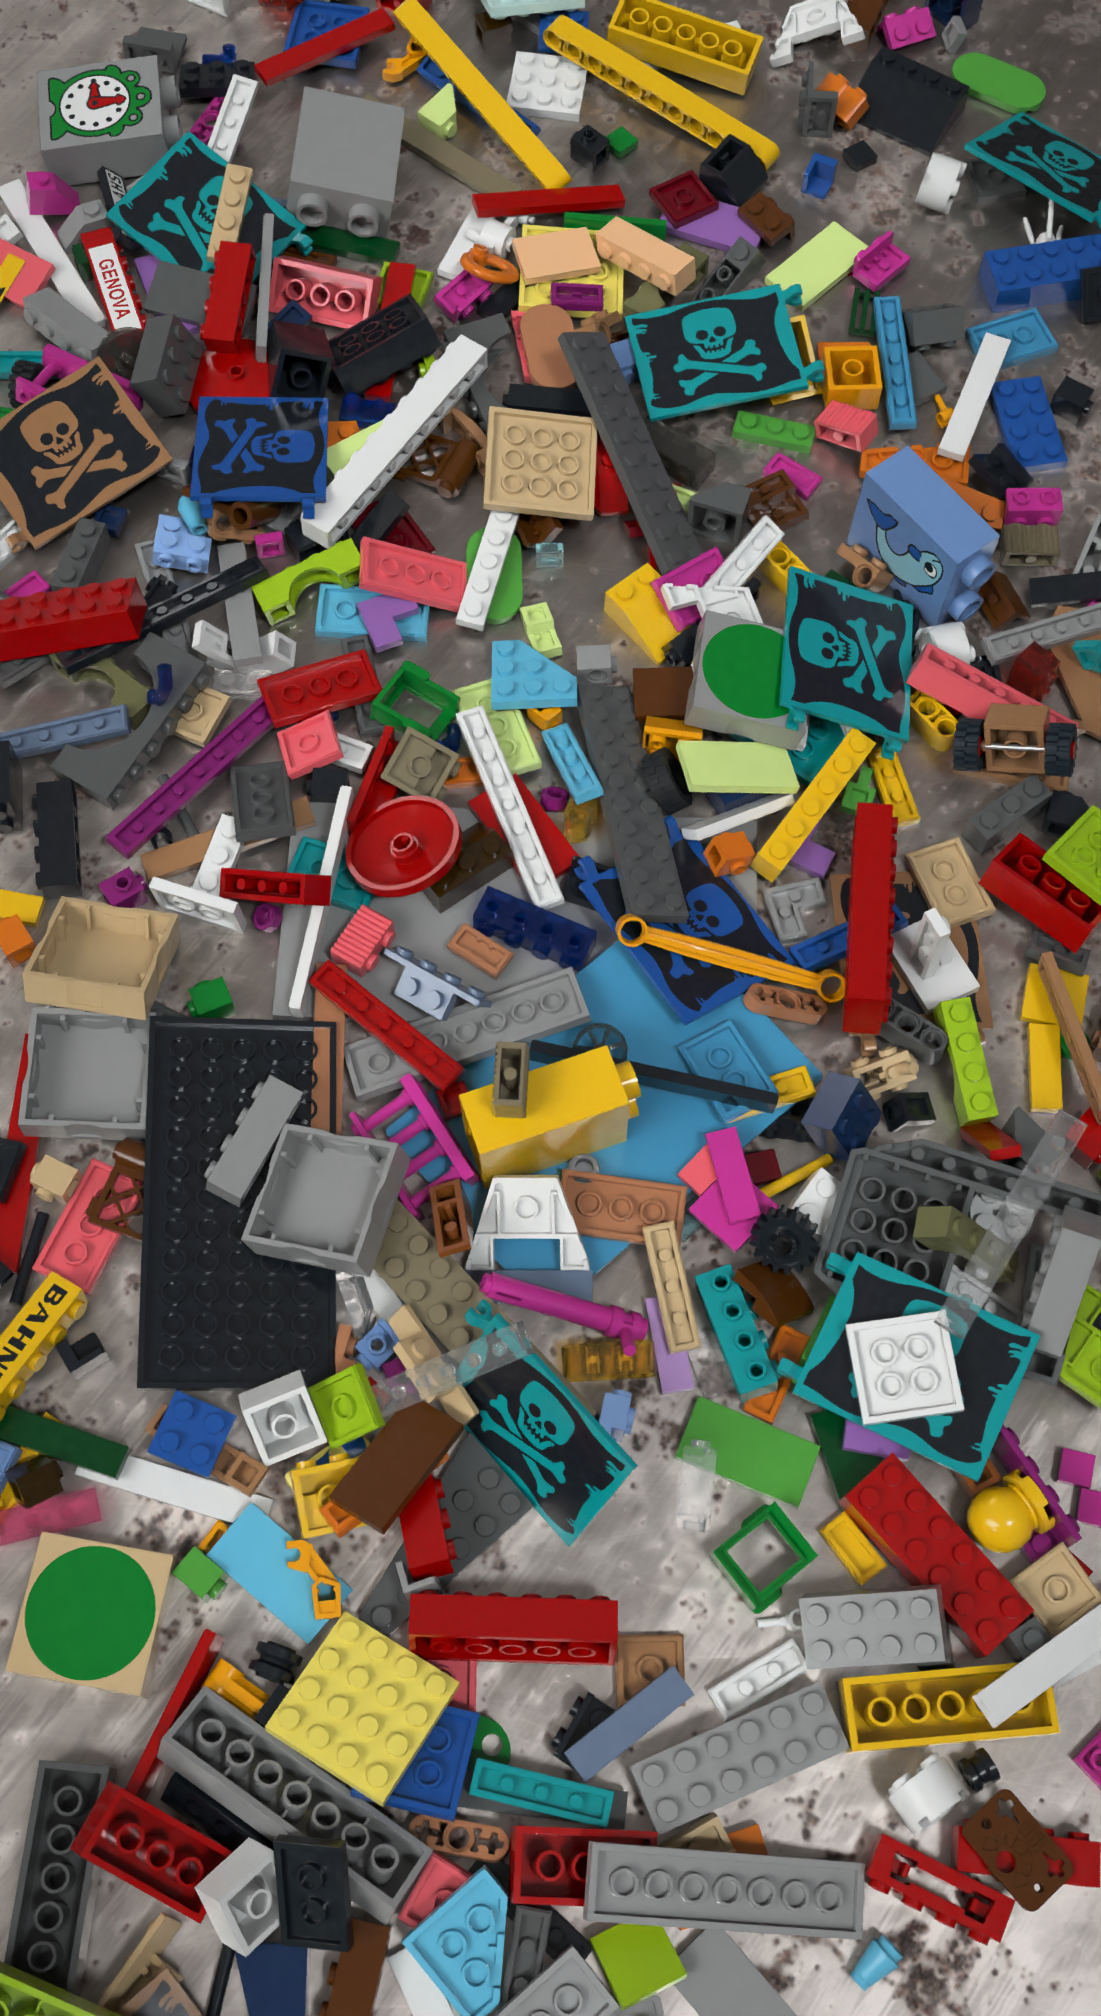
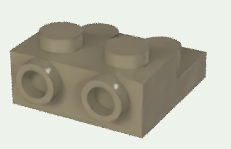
M408 726L380 778L410 795L428 796L442 801L448 791L444 787L449 777L453 779L456 777L462 763L458 762L460 758L458 753Z

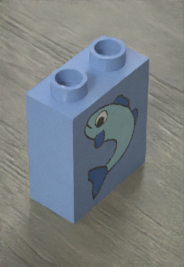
M906 446L865 473L847 543L852 547L856 543L869 551L867 554L869 558L873 559V557H876L888 565L886 570L894 575L889 585L894 590L898 589L900 591V597L903 600H909L913 604L914 611L915 607L919 610L920 617L929 626L944 624L951 618H954L957 622H965L981 607L983 598L978 592L980 587L990 579L996 570V564L991 558L1000 535L909 446Z

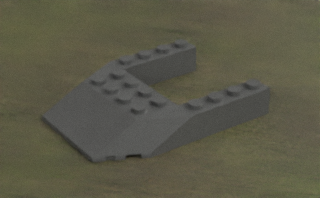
M926 1139L851 1149L813 1273L837 1295L845 1276L825 1268L831 1252H834L851 1262L858 1251L945 1291L956 1254L929 1249L913 1238L918 1207L953 1206L968 1217L974 1194L978 1193L1051 1217H1055L1056 1213L1062 1215L1065 1205L1101 1216V1194ZM1035 1348L1024 1376L1057 1386L1066 1354L1062 1353L1060 1357Z

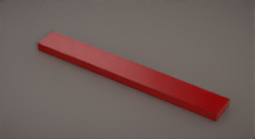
M25 1034L7 1136L8 1140L22 1142L28 1148L6 1205L0 1204V1261L15 1275H18L33 1191V1186L30 1183V1174L38 1161L41 1137L24 1136L18 1126L22 1086L28 1069L27 1044L29 1034Z

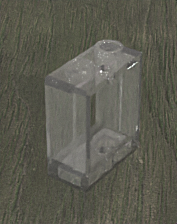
M691 1439V1445H684L675 1529L707 1533L710 1531L717 1448H711V1441Z

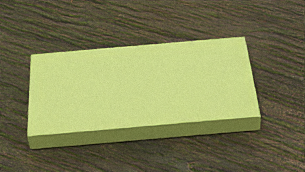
M833 221L765 277L764 283L768 286L780 284L782 291L793 284H800L803 295H801L802 304L795 307L803 312L852 272L856 255L861 250H866L869 246Z
M492 679L452 690V693L461 697L459 712L483 705L512 775L515 773L519 775L542 768V761L520 709L492 710Z
M678 740L675 747L689 792L797 794L800 788L789 754L785 748L760 742Z

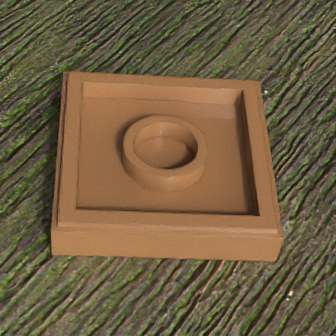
M683 1634L618 1635L616 1652L617 1707L622 1706L672 1665H674L685 1681ZM684 1702V1703H683L681 1706H679V1707H685V1706H686V1702Z

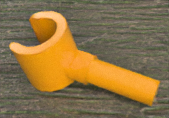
M937 394L934 398L940 412L936 414V421L941 428L948 426L954 409L951 407L947 408L941 395Z

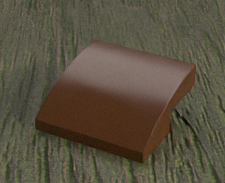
M784 469L744 486L752 489L747 517L752 528L764 515H767L782 531L809 519V511L797 496L796 486Z
M762 1261L737 1269L733 1280L756 1298L752 1310L774 1328L813 1313L815 1308L810 1297L792 1272L789 1275H785L784 1268H779L776 1273H773V1265L769 1263L763 1267L761 1265Z

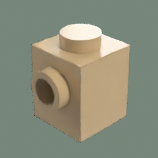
M45 1154L42 1161H38L32 1168L30 1183L36 1190L35 1195L50 1203L55 1199L67 1205L82 1175L78 1169Z

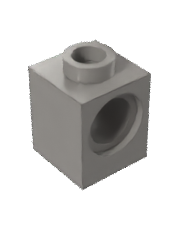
M610 644L577 646L579 684H613L612 673L618 672L617 655L611 656Z

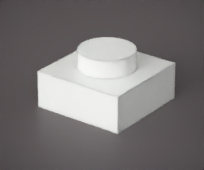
M5 213L0 218V238L14 245L24 236Z

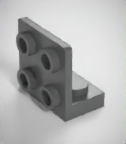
M140 27L136 37L125 35L122 44L125 58L157 55L162 72L175 74L187 42V35Z
M809 61L808 71H803L801 87H805V89H802L799 93L798 107H803V109H799L798 125L802 126V137L831 138L838 102V92L813 90L814 61Z

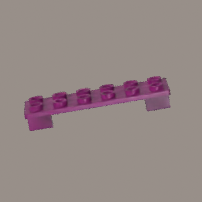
M1003 1424L992 1452L1007 1474L1015 1469H1019V1476L1022 1479L1028 1475L1035 1482L1049 1503L1044 1506L1047 1516L1055 1517V1526L1043 1534L1033 1530L1031 1539L1020 1548L1031 1564L1058 1543L1064 1542L1068 1548L1080 1541L1082 1537L1078 1533L1080 1532V1527L1076 1520L1070 1514L1066 1515L1058 1504L1060 1499L1056 1491L1050 1485H1045L1038 1475L1040 1470L1036 1462L1030 1456L1026 1457L1018 1446L1020 1441L1016 1433L1010 1427L1006 1428Z

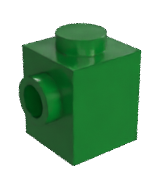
M223 976L212 981H201L193 988L188 989L192 1000L187 1001V1005L192 1017L227 1018L237 1014Z

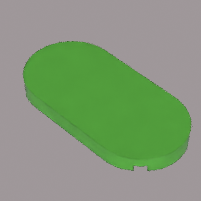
M976 52L967 53L957 58L952 67L951 78L970 86L968 95L1010 113H1025L1032 110V113L1037 111L1044 102L1046 87L1039 77L989 55Z
M485 528L475 532L467 543V583ZM515 534L513 535L488 613L487 624L496 625L510 621L516 613H519L523 604L521 544Z

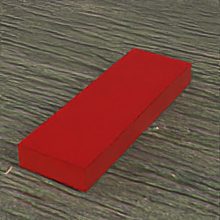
M990 1121L960 1127L961 1138L989 1160L1000 1161L1022 1155L1021 1144Z

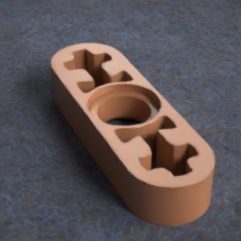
M760 983L752 984L743 996L744 1005L753 1013L811 1025L819 1023L827 1012L826 1003L817 995ZM780 1000L787 1002L791 1008L785 1007Z
M423 1814L416 1816L409 1825L408 1832L420 1841L421 1837L416 1833L417 1828H423L425 1823H429L431 1830L441 1833V1825H447L443 1832V1846L438 1845L440 1839L435 1836H427L426 1842H423L432 1850L441 1854L497 1863L503 1861L510 1851V1840L506 1832L499 1827L457 1819L451 1822ZM458 1828H463L469 1833V1842L461 1849L452 1847L449 1840L451 1833ZM475 1831H481L479 1838L484 1841H491L493 1835H498L499 1842L504 1844L503 1848L496 1849L495 1854H489L487 1846L478 1844V1852H472L476 1844Z

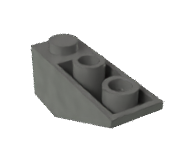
M740 236L691 301L694 302L740 292L752 281L766 263L760 250Z

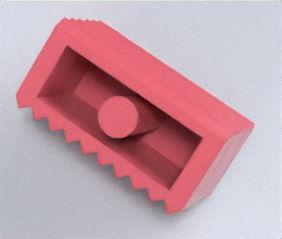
M834 400L814 420L816 438L862 453L879 432L875 412L862 410L861 408L858 409L857 407L854 408L852 405L850 406L843 402L839 403L838 401L835 402Z
M362 904L344 929V932L337 939V942L331 947L332 961L337 964L346 965V969L360 978H363L367 970L372 972L379 962L380 956L378 954L383 947L389 948L395 939L396 933L394 932L393 920Z

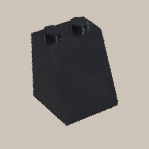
M273 319L267 343L269 396L324 398L334 360L325 330Z
M9 740L0 741V833L3 834L23 830V772Z

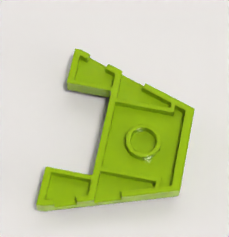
M1087 1284L1063 1354H1066L1058 1380L1101 1409V1331L1092 1325L1101 1312V1293Z

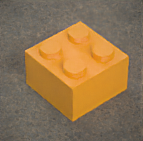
M877 345L824 347L822 361L825 371H823L824 380L821 381L824 409L832 400L839 403H847L854 408L857 407L862 410L878 409L882 382Z

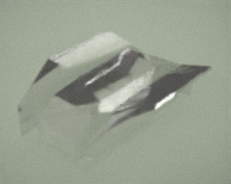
M342 1272L335 1276L355 1336L359 1342L374 1327L377 1317L364 1277L351 1276L346 1272Z

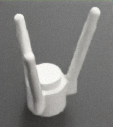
M1049 199L1046 232L1041 233L1036 242L1028 218H1023L1030 244L1061 240L1064 225L1059 226L1056 238L1052 234L1055 202Z

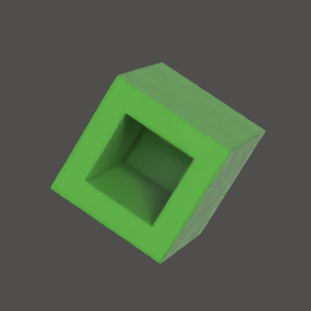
M195 1546L172 1572L173 1575L206 1603L211 1598L216 1600L228 1585L225 1581L229 1575Z

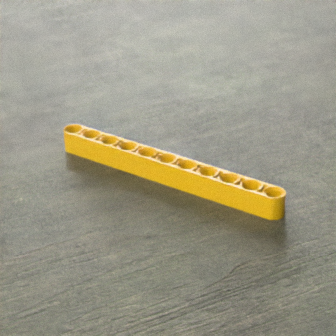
M405 0L393 11L400 24L544 189L565 188L572 181L565 168L417 0Z
M559 15L543 32L544 42L549 48L711 147L716 148L731 134L752 147L766 172L780 156L778 146L770 139L567 16Z
M781 540L758 566L761 572L786 597L788 569L790 566L811 572ZM911 686L909 724L935 750L941 752L950 750L953 747V741H955L954 733L958 721L937 699Z

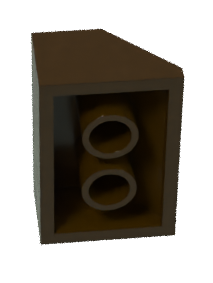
M478 822L462 832L461 851L452 868L438 882L422 890L440 914L512 868V850L496 830Z

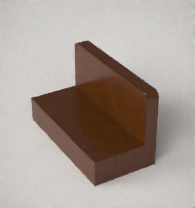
M995 571L990 579L980 587L978 594L983 598L981 607L995 630L1001 631L1016 618L1027 621L1031 617L1005 574Z

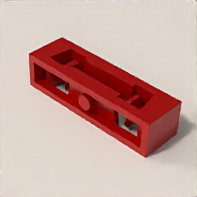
M877 1834L865 1865L864 1876L870 1879L868 1886L886 1895L892 1890L903 1896L901 1903L921 1912L924 1906L936 1913L934 1920L952 1929L955 1928L956 1923L969 1929L967 1936L983 1945L988 1946L989 1940L997 1943L1001 1942L1016 1900L885 1834ZM895 1854L913 1862L912 1865L894 1858ZM910 1868H913L963 1894L974 1893L988 1900V1902L984 1904L976 1898L969 1897L965 1909L911 1882H905L904 1884L890 1877V1874L893 1872L901 1878H907ZM966 1910L979 1916L978 1921L965 1915L964 1911Z

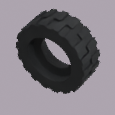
M663 747L644 756L642 759L644 776L662 810L668 815H672L691 806L693 801L692 792H689L683 770L674 754L668 748Z

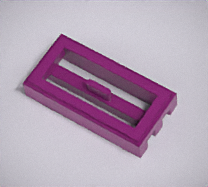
M551 282V305L559 306L564 310L599 312L603 310V285Z

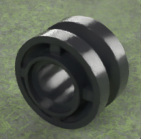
M258 1641L255 1650L260 1654V1657L258 1659H251L248 1668L255 1671V1675L277 1684L281 1683L284 1685V1683L293 1685L296 1676L291 1669L292 1667H299L303 1657L297 1655L295 1650L272 1641H267V1643Z

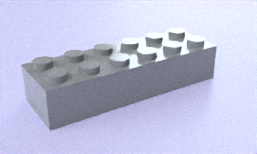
M818 1681L630 1765L628 1769L653 1831L661 1835L850 1749V1746L821 1681Z

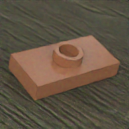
M465 922L447 944L448 950L496 980L514 958L513 952Z

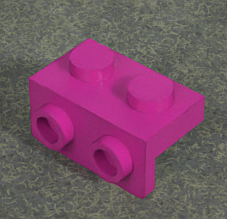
M918 6L907 9L904 12L905 14L898 16L896 12L883 17V22L877 27L878 33L884 31L888 48L893 51L932 40L937 36L929 7L919 9Z
M890 230L883 236H878L872 245L866 250H861L854 259L855 265L852 276L874 293L910 264L911 257L892 244L894 233Z
M464 269L434 296L433 301L455 323L461 317L464 320L468 318L475 310L474 305L478 302L482 304L492 295L491 288L494 283L485 282Z
M1007 488L1005 492L1007 505L1004 511L1002 528L1003 525L1020 523L1025 526L1040 523L1052 526L1058 525L1063 513L1061 489Z

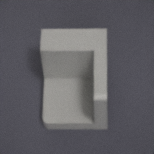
M402 1560L395 1562L403 1593L409 1603L411 1593L419 1594L423 1590H433L443 1595L439 1577L432 1576L414 1583L409 1567H405Z

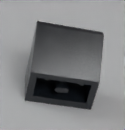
M729 134L700 164L699 179L714 197L727 204L741 207L767 182L768 175L752 147Z

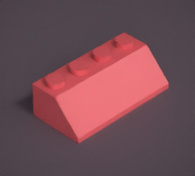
M285 255L274 257L269 312L279 313L293 299L312 315V321L349 329L376 312L380 298L382 277Z

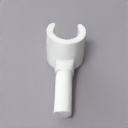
M794 1609L785 1616L757 1619L758 1628L786 1626L790 1631H799L802 1629V1625H795L792 1616L793 1614L800 1615V1609Z

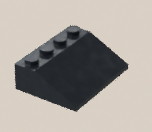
M882 47L869 64L858 85L868 96L866 99L869 108L857 123L930 157L964 111L970 86L893 50Z
M411 293L328 340L334 357L332 369L349 399L353 396L363 395L370 386L387 381L391 374L398 370L408 369L415 360L422 356L432 355L441 346L428 317Z

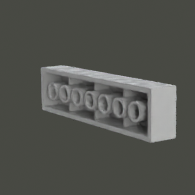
M207 1686L201 1689L161 1739L157 1758L273 1842L279 1834L346 1840L350 1898L386 1926L425 1868L434 1851L365 1800L351 1797V1790L300 1753L266 1732L264 1727Z

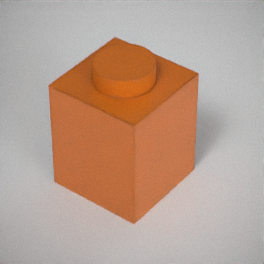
M17 914L0 920V947L13 968L29 960L36 947Z

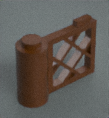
M429 434L424 440L425 445L418 447L409 457L414 465L400 468L392 478L402 482L409 479L436 487L441 496L455 498L460 494L477 464L476 452L481 448L469 439L463 438L457 442ZM440 447L448 448L446 453L436 457L432 451ZM429 452L431 459L420 463L416 462V456ZM435 465L436 470L432 477L421 474L420 470Z
M191 484L182 488V495L190 498ZM276 501L213 502V509L227 514L230 523L238 530H245L276 520L281 513L280 502Z
M127 1137L123 1142H117L112 1154V1158L115 1159V1165L99 1198L93 1196L85 1214L90 1216L88 1220L90 1224L142 1243V1234L132 1231L128 1220L143 1214V1197L141 1192L144 1191L145 1143ZM119 1175L130 1178L134 1188L117 1195L114 1186ZM136 1181L143 1183V1185L138 1186ZM111 1192H112V1194H113L114 1197L108 1199L109 1196H110V1194H111ZM137 1194L142 1208L125 1215L120 1201ZM114 1203L117 1204L121 1217L109 1222L99 1218L105 1207ZM124 1222L126 1228L119 1226L118 1224Z

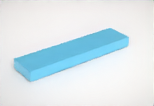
M568 723L542 731V739L576 805L602 796L604 794L603 788Z

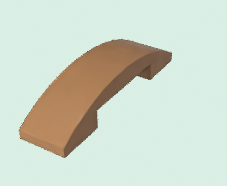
M453 407L436 427L443 434L453 430L461 439H469L478 444L481 449L476 452L477 470L484 476L487 437L470 417Z
M163 1403L146 1427L145 1431L151 1436H155L169 1405ZM225 1442L211 1475L251 1498L269 1471V1468Z

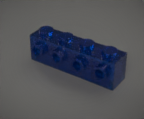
M490 886L487 887L473 914V927L485 936L497 937L512 948L518 949L520 947L528 950L536 958L554 961L563 969L572 967L573 971L580 972L585 968L597 944L596 930Z

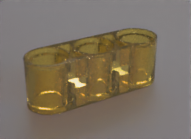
M571 796L564 812V836L568 841L581 843L590 837L602 811L599 797L576 805Z
M634 1340L636 1353L633 1356H626L624 1354L621 1341L563 1346L561 1348L563 1376L569 1382L642 1379L656 1376L654 1341Z

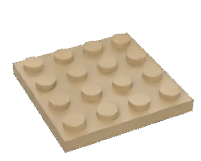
M489 406L483 509L592 521L594 516L597 427L593 418Z

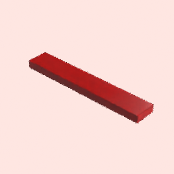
M380 8L254 64L255 72L266 87H269L394 31L395 22L383 8Z
M619 184L472 194V205L477 218L624 208L625 198Z
M390 262L381 309L409 293L412 294L416 264ZM397 371L391 374L387 381L370 386L364 393L365 400L391 402Z
M328 959L308 980L314 989L444 1094L466 1072L465 1068L331 960Z
M208 1629L203 1631L125 1790L144 1801L147 1800L164 1765V1762L157 1758L161 1739L200 1692V1687L206 1680L225 1641V1638Z

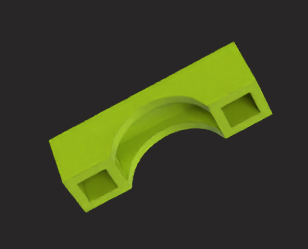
M352 538L339 541L332 547L313 554L308 559L294 566H288L282 572L251 586L270 626L295 615L296 602L300 594L307 587L315 583L333 582L344 589L358 584L360 553Z
M970 997L942 1001L932 1011L936 1026L941 1028L948 1037L946 1048L953 1068V1100L959 1126L991 1122L999 1115Z

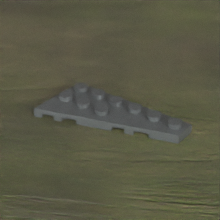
M470 1431L441 1478L445 1498L439 1499L441 1509L447 1508L451 1528L445 1529L447 1540L453 1538L458 1558L452 1560L454 1573L439 1577L442 1589L534 1509L531 1502ZM404 1541L359 1614L362 1622L387 1637L409 1619L410 1603L403 1593L395 1562L402 1560L405 1567H408Z

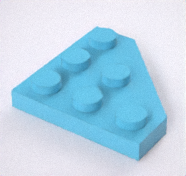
M521 640L492 641V710L578 706L577 677Z
M485 1864L402 1938V1944L460 2016H487L500 2003L508 1892Z

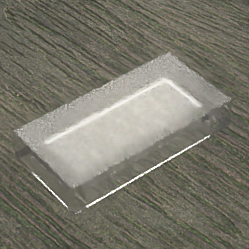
M713 1328L699 1332L702 1347L688 1350L687 1352L703 1397L709 1400L735 1391L734 1383Z

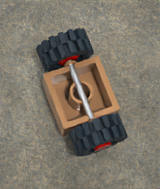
M991 703L985 720L960 718L956 724L955 741H953V764L956 771L980 772L985 760L984 754H986L987 771L1036 773L1071 777L1074 772L1073 768L1075 767L1077 749L1076 724L1050 723L1049 706Z

